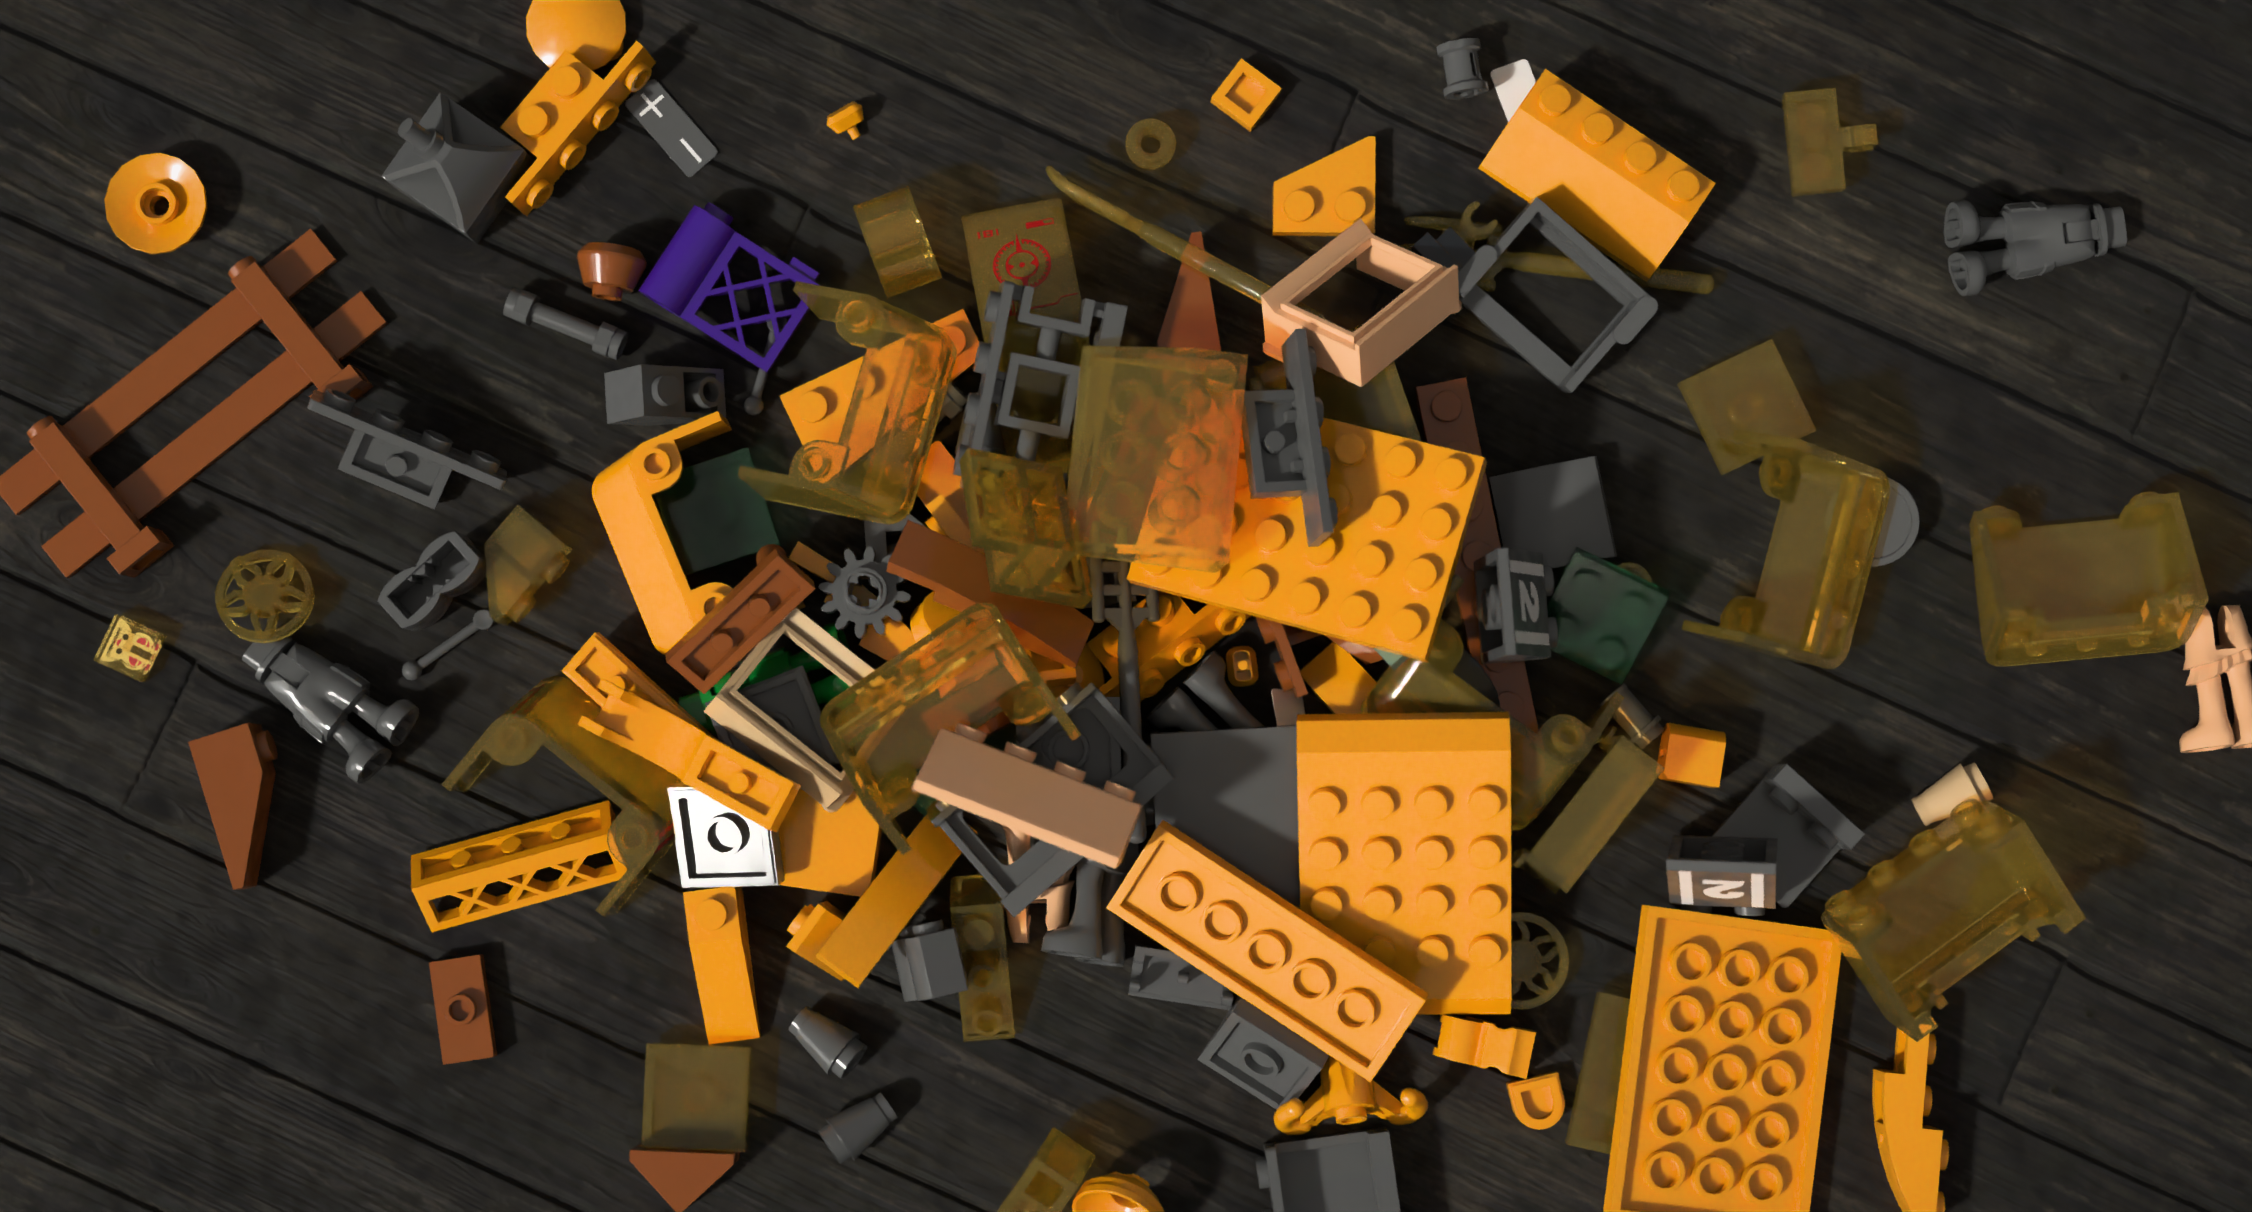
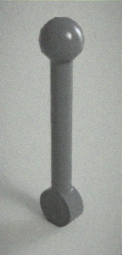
M786 318L778 319L780 333L787 323ZM772 321L767 322L770 333L763 358L776 340ZM760 368L752 395L744 402V409L747 414L754 416L760 414L764 408L761 397L768 374Z
M488 610L477 611L474 614L472 623L419 660L406 662L402 667L403 676L408 680L418 679L422 674V669L479 629H491L495 623L494 615Z

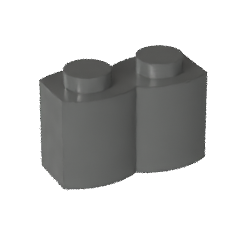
M455 531L446 533L426 547L415 567L399 572L384 586L379 595L378 603L401 628L411 631L423 630L436 623L446 613L453 597L463 595L476 587L487 574L491 562L467 536Z
M943 919L906 926L900 934L901 938L896 939L892 944L904 1002L928 1000L970 989L956 927L945 929Z

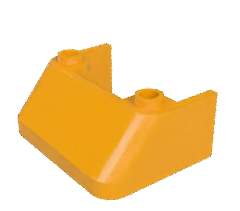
M719 411L641 443L602 470L596 476L592 485L594 503L655 648L664 655L733 589L720 582H712L693 590L690 589L652 497L673 487L680 479L683 472V459L680 451L732 430L728 420ZM802 601L796 608L800 610L806 606Z

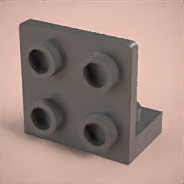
M1777 764L1770 769L1711 836L1778 838L1776 904L1782 908H1787L1840 849L1851 850L1865 834L1788 764Z

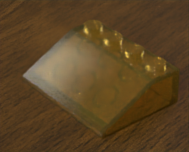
M1082 347L1061 548L1062 554L1217 573L1229 563L1248 355L1202 348Z

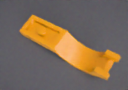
M602 678L597 688L609 695L597 718L593 720L582 715L578 722L579 726L655 763L677 776L684 784L773 832L778 831L801 787L800 784L715 739L707 732L679 716Z

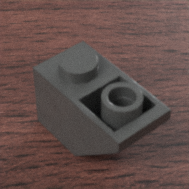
M640 364L604 373L607 424L652 426L690 423L716 411H719L726 418L723 369Z

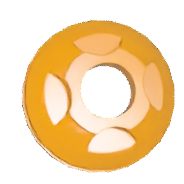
M1117 1171L1097 1176L1084 1182L1072 1203V1212H1164V1209L1157 1196L1149 1188L1150 1184L1145 1179L1134 1173L1122 1174Z

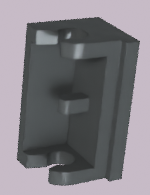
M1135 944L1128 995L1229 1010L1232 1006L1233 991L1169 949Z

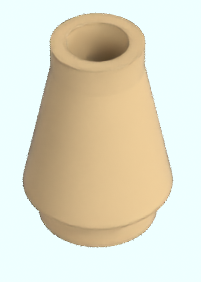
M1973 762L1965 767L1958 764L1923 793L1912 798L1911 801L1923 824L1927 826L1936 821L1983 810V804L1994 798L1978 766Z

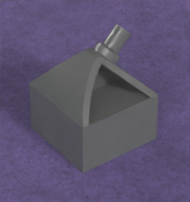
M440 92L419 123L412 118H407L401 123L398 128V135L406 141L381 177L404 195L478 244L508 200L505 196L534 163V160L522 147Z

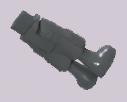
M1959 200L1948 205L1944 220L1945 244L1949 248L1995 239H2003L2006 243L2002 249L1981 252L1974 250L1956 252L1949 256V273L1954 287L1962 296L1979 294L1985 287L1986 277L1990 274L2005 271L2015 280L2038 275L2042 276L2053 271L2056 267L2084 261L2093 256H2103L2107 253L2108 249L2124 247L2127 244L2125 217L2121 206L2102 208L2098 203L2090 205H2046L2042 202L2030 201L2005 204L1997 217H1981L1971 202Z
M269 628L264 629L242 656V661L257 671L255 678L264 683L266 688L294 714L293 717L301 728H304L320 743L336 740L347 751L349 759L346 763V774L358 784L368 781L380 771L391 758L392 752L348 721V715L355 713L393 746H399L404 742L418 719L419 708L410 700H397L391 706L378 702L370 697V682L348 666L332 663L310 648L296 643L289 636L282 639Z

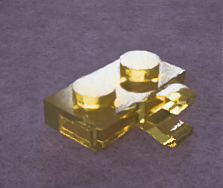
M1836 88L1785 92L1782 96L1792 196L1843 192L1846 188L1842 151L1865 152L1873 150V146L1878 145L1876 124L1840 128Z

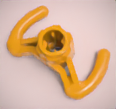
M1329 1055L1320 1071L1321 1086L1304 1104L1300 1099L1293 1098L1280 1105L1275 1111L1273 1118L1276 1128L1287 1135L1305 1134L1321 1121L1331 1117H1336L1337 1124L1350 1125L1366 1121L1367 1114H1371L1388 1120L1393 1125H1405L1414 1123L1424 1116L1428 1109V1101L1422 1092L1408 1087L1401 1092L1400 1102L1373 1081V1079L1369 1082Z

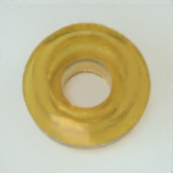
M1153 118L1143 119L1135 123L1128 131L1125 142L1126 152L1129 159L1136 166L1146 170H1156L1167 165L1173 158L1176 150V138L1172 129L1165 122ZM1154 137L1160 142V149L1155 153H1146L1141 148L1142 141L1145 138Z

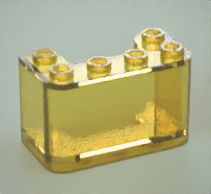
M1968 799L1953 808L1949 818L1934 829L1918 833L1910 840L1909 847L1893 859L1884 860L1874 865L1868 871L1867 877L1850 890H1844L1833 895L1826 902L1825 911L1822 913L1821 921L1884 1017L1916 1042L1938 1027L1930 1014L1933 1006L1942 1009L1949 1004L1942 992L2020 935L2033 942L2041 936L2037 930L2039 927L2055 924L2061 932L2066 934L2086 919L2026 822L1991 801Z

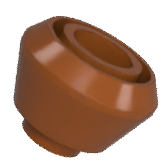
M589 242L577 252L583 285L592 288L591 296L598 299L621 301L623 293H632L647 267V262L641 251L624 245Z

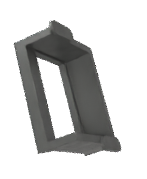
M1538 197L1527 203L1525 208L1492 246L1484 245L1480 247L1458 272L1459 300L1462 305L1562 393H1572L1616 342L1619 344L1631 342L1658 309V303L1653 297L1646 293ZM1528 223L1623 305L1571 367L1476 284Z

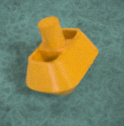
M851 102L828 115L826 125L837 134L847 130L852 140L858 138L861 134L856 124L864 120L862 105Z
M1236 646L1229 649L1226 653L1229 682L1237 687L1254 684L1259 677L1255 650L1249 646Z

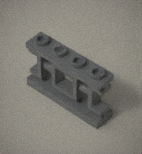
M1004 280L1000 283L999 291L990 290L987 298L984 321L992 322L988 343L980 341L977 348L974 372L981 373L982 376L978 394L969 393L963 423L972 426L968 445L959 444L953 474L961 476L960 487L987 493H994L998 468L1046 478L1041 504L1087 512L1128 306L1110 302L1101 303L1085 298L1081 302L1078 322H1069L1030 313L1035 287L1021 286ZM1011 301L1018 302L1014 323L1040 328L1041 330L1035 357L1010 352L1007 356L1005 371L1001 372L998 371ZM1092 318L1098 319L1085 386L1082 389L1078 388L1082 367L1056 362L1061 333L1086 338L1089 336ZM1019 367L1066 376L1057 426L1009 416ZM991 403L998 404L994 425L1020 430L1015 460L988 455L984 475L977 474ZM1075 420L1077 421L1064 491H1060L1058 487L1062 469L1035 464L1040 437L1045 435L1064 440L1068 439L1071 422Z

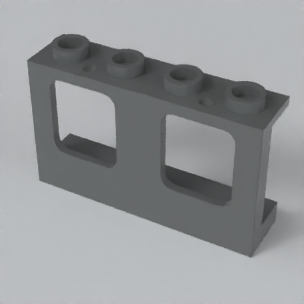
M1078 682L1073 684L1054 701L1060 709L1045 723L1037 716L1014 736L1020 743L1019 746L1037 753L1034 763L1053 770L1055 765L1042 750L1043 741L1080 709H1087L1126 752L1128 757L1127 764L1108 781L1136 791L1133 799L1134 802L1145 805L1175 779V776L1092 682L1085 688ZM941 800L935 804L941 813L931 822L936 827L940 826L1002 898L1000 902L1013 917L1017 916L1084 858L1082 855L1040 839L1014 863L1009 865L1002 864L965 822L963 818L964 809Z

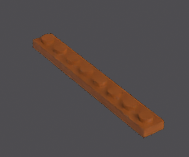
M1466 377L1416 387L1414 391L1425 443L1482 456ZM1484 472L1453 581L1468 653L1481 665L1496 688L1500 701L1498 712H1509L1511 785L1548 778L1525 662L1481 664L1473 562L1493 550L1501 548L1486 472Z

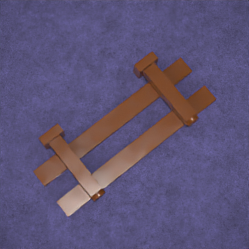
M311 228L264 266H261L253 256H247L238 261L228 272L229 277L232 279L231 282L236 287L233 291L62 426L52 416H47L36 422L27 431V436L31 439L29 442L34 449L0 475V496L16 515H21L62 482L84 512L41 547L66 578H71L111 545L116 551L106 559L118 574L135 578L174 547L162 530L149 526L144 528L140 522L309 386L314 384L318 388L317 390L325 393L327 388L335 389L351 396L355 400L374 387L361 370L350 364L344 368L340 363L388 324L367 296L360 291L314 329L290 301L291 298L338 262ZM264 321L285 347L286 351L116 487L112 488L90 459Z

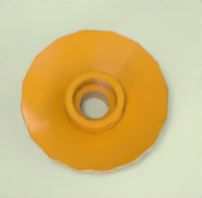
M163 153L139 155L123 164L110 180L104 199L106 219L115 235L132 249L149 254L173 252L189 243L201 229L208 208L206 188L197 172L180 158ZM160 199H167L169 202L168 211L163 215H156L154 212L155 203Z

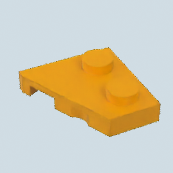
M1368 136L1274 181L1272 236H1338L1360 218L1374 235L1376 136Z

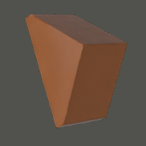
M636 1145L630 1150L629 1161L675 1212H683L740 1159V1149Z

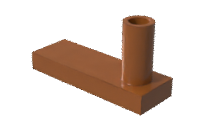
M767 544L761 547L756 555L757 566L665 654L666 662L703 694L707 693L815 590L814 581L787 557L785 550L781 546Z

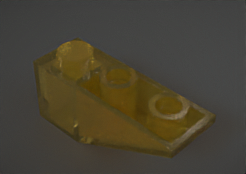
M982 875L951 877L950 912L952 928L956 927L970 988L969 990L959 992L964 1042L1015 1038L1006 909L1000 902L1002 898Z

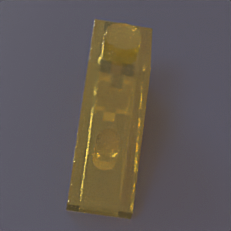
M1053 1127L996 1212H1061L1080 1186L1096 1155Z

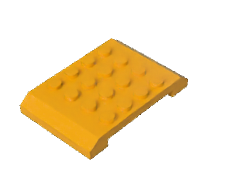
M1509 712L1297 714L1300 910L1429 993L1417 1015L1511 1014V741Z

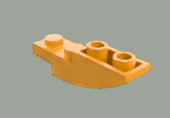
M1897 1019L1894 1069L1873 1068L1872 1102L1879 1153L1888 1182L1902 1212H1944L1945 1198L1943 1192L1938 1191L1940 1170L1945 1171L1948 1165V1141L1942 1139L1943 1130L1922 1125L1923 1116L1928 1117L1932 1107V1090L1930 1086L1926 1085L1927 1065H1932L1935 1060L1936 1037L1934 1034H1930V1024Z

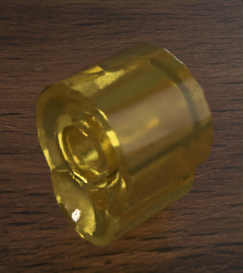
M908 186L853 206L887 298L942 278Z

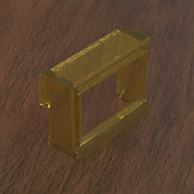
M1615 726L1607 727L1595 742L1607 754L1531 851L1526 848L1516 850L1511 857V867L1518 868L1521 866L1555 894L1559 889L1566 893L1570 890L1664 769L1663 766L1623 735L1614 736L1618 730Z

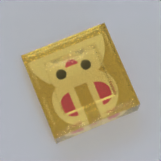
M115 614L95 655L94 661L137 681L145 682L166 635L127 617Z

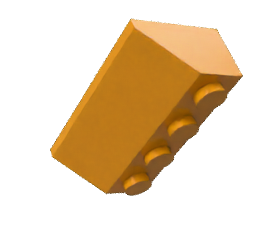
M1546 68L1478 168L1527 202L1538 197L1595 248L1646 282L1651 278L1716 184Z

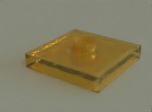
M1773 339L1677 384L1721 476L1817 431Z
M647 1043L641 1148L729 1152L747 1151L752 1047Z

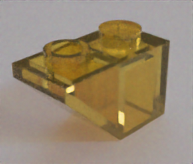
M520 505L513 509L484 543L489 616L497 623L506 626L512 620L519 623L535 606L537 600L533 595L545 581L549 584L554 583L570 564V560L566 556L573 548L529 510Z

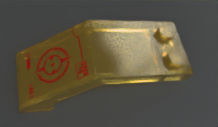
M1061 197L961 216L984 342L988 343L992 322L984 321L989 291L998 292L1000 283L1004 280L1021 286L1035 287L1030 313L1074 323L1078 322L1082 300ZM1011 301L998 371L1001 372L1005 371L1007 356L1010 352L1035 357L1041 330L1040 328L1014 323L1018 302ZM1061 333L1056 362L1082 367L1078 388L1084 389L1091 356L1089 337L1082 338ZM1019 367L1009 416L1057 426L1066 376ZM1072 420L1068 439L1064 440L1041 435L1035 464L1062 469L1061 474L1067 473L1077 421ZM1105 423L1096 467L1108 464L1111 459ZM1001 427L1006 456L1009 459L1015 460L1020 430ZM1010 471L1012 483L1042 478Z

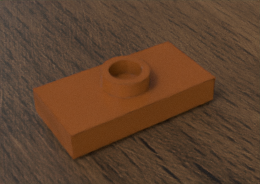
M479 954L429 962L443 1065L496 1057L497 1049L484 955Z

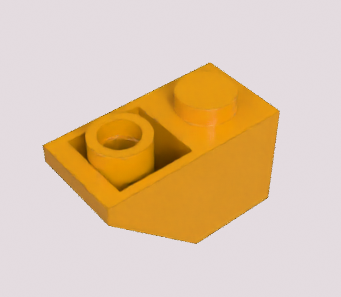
M828 901L818 903L816 907L812 904L808 907L805 905L787 929L793 935L787 947L838 980H845V978L816 956L846 917V914Z

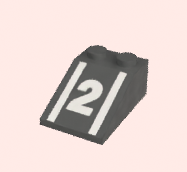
M1497 548L1474 561L1481 664L1535 661L1550 658L1551 648H1556L1558 644V629L1555 617H1548L1546 596H1553L1554 579L1551 566H1544L1543 553L1514 548Z
M1673 835L1667 856L1666 869L1670 904L1681 905V910L1712 913L1713 906L1734 907V914L1743 916L1765 915V908L1776 909L1778 838Z

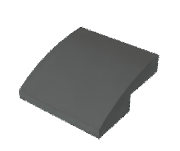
M1597 456L1489 477L1503 548L1543 553L1544 566L1550 565L1552 569L1617 557Z

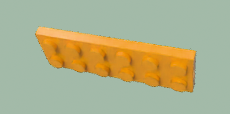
M1162 820L1106 907L1109 911L1369 1082L1372 1081L1429 995V993L1165 820Z

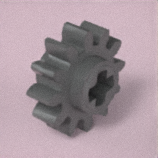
M872 546L866 548L863 560H857V556L851 550L846 549L844 557L847 565L844 568H840L834 563L827 564L828 570L836 578L834 583L824 582L819 584L818 588L824 593L833 595V600L826 602L822 606V612L831 614L839 611L841 613V616L835 623L836 629L842 631L849 626L850 622L855 623L856 637L863 639L867 633L868 625H873L876 632L884 636L886 635V625L883 621L887 617L896 622H903L904 618L895 609L897 602L908 603L912 601V596L904 591H898V585L905 583L906 579L886 571L892 554L885 556L881 563L875 562L876 552ZM863 579H870L871 586L879 591L877 600L869 598V606H861L860 599L852 595L854 586L862 587Z

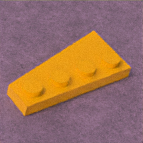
M964 309L779 395L824 489L931 401L928 394L938 384L941 385L947 378L955 383L974 367L979 340Z

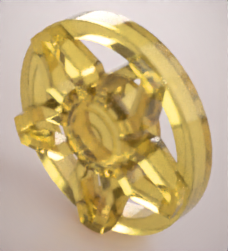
M257 550L234 558L221 575L215 592L216 608L226 627L236 636L255 643L275 642L295 633L309 618L315 600L314 585L303 564L291 554L277 550ZM272 561L267 565L265 575L262 574L260 567L255 565V563ZM285 564L286 567L283 575L279 578L274 577V573ZM245 568L255 575L250 581L242 577L241 571ZM294 571L301 576L305 593L291 585L287 586L292 581ZM235 578L238 587L243 590H234L226 596L228 587ZM291 595L303 602L287 603V596ZM239 599L245 602V604L239 607H228ZM280 612L285 614L298 612L292 620L276 629ZM251 613L250 619L254 631L241 627L231 617H246ZM259 618H268L265 631L262 630Z
M1513 912L1511 913V927L1512 921H1516L1521 932V939H1511L1512 997L1521 989L1523 981L1527 989L1539 996L1529 1000H1511V1008L1530 1009L1546 1003L1561 989L1568 973L1569 954L1561 933L1549 921L1535 914ZM1525 921L1541 926L1550 935L1538 936L1529 942L1530 932ZM1555 941L1556 944L1546 954H1540L1537 948L1539 944ZM1559 953V969L1553 981L1548 969L1542 967L1541 964L1549 962ZM1540 973L1548 989L1540 988L1531 979Z

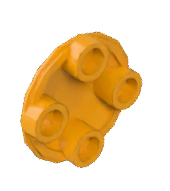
M532 0L526 16L527 38L535 55L549 68L567 50L594 71L621 55L624 48L623 40L626 35V13L620 0Z

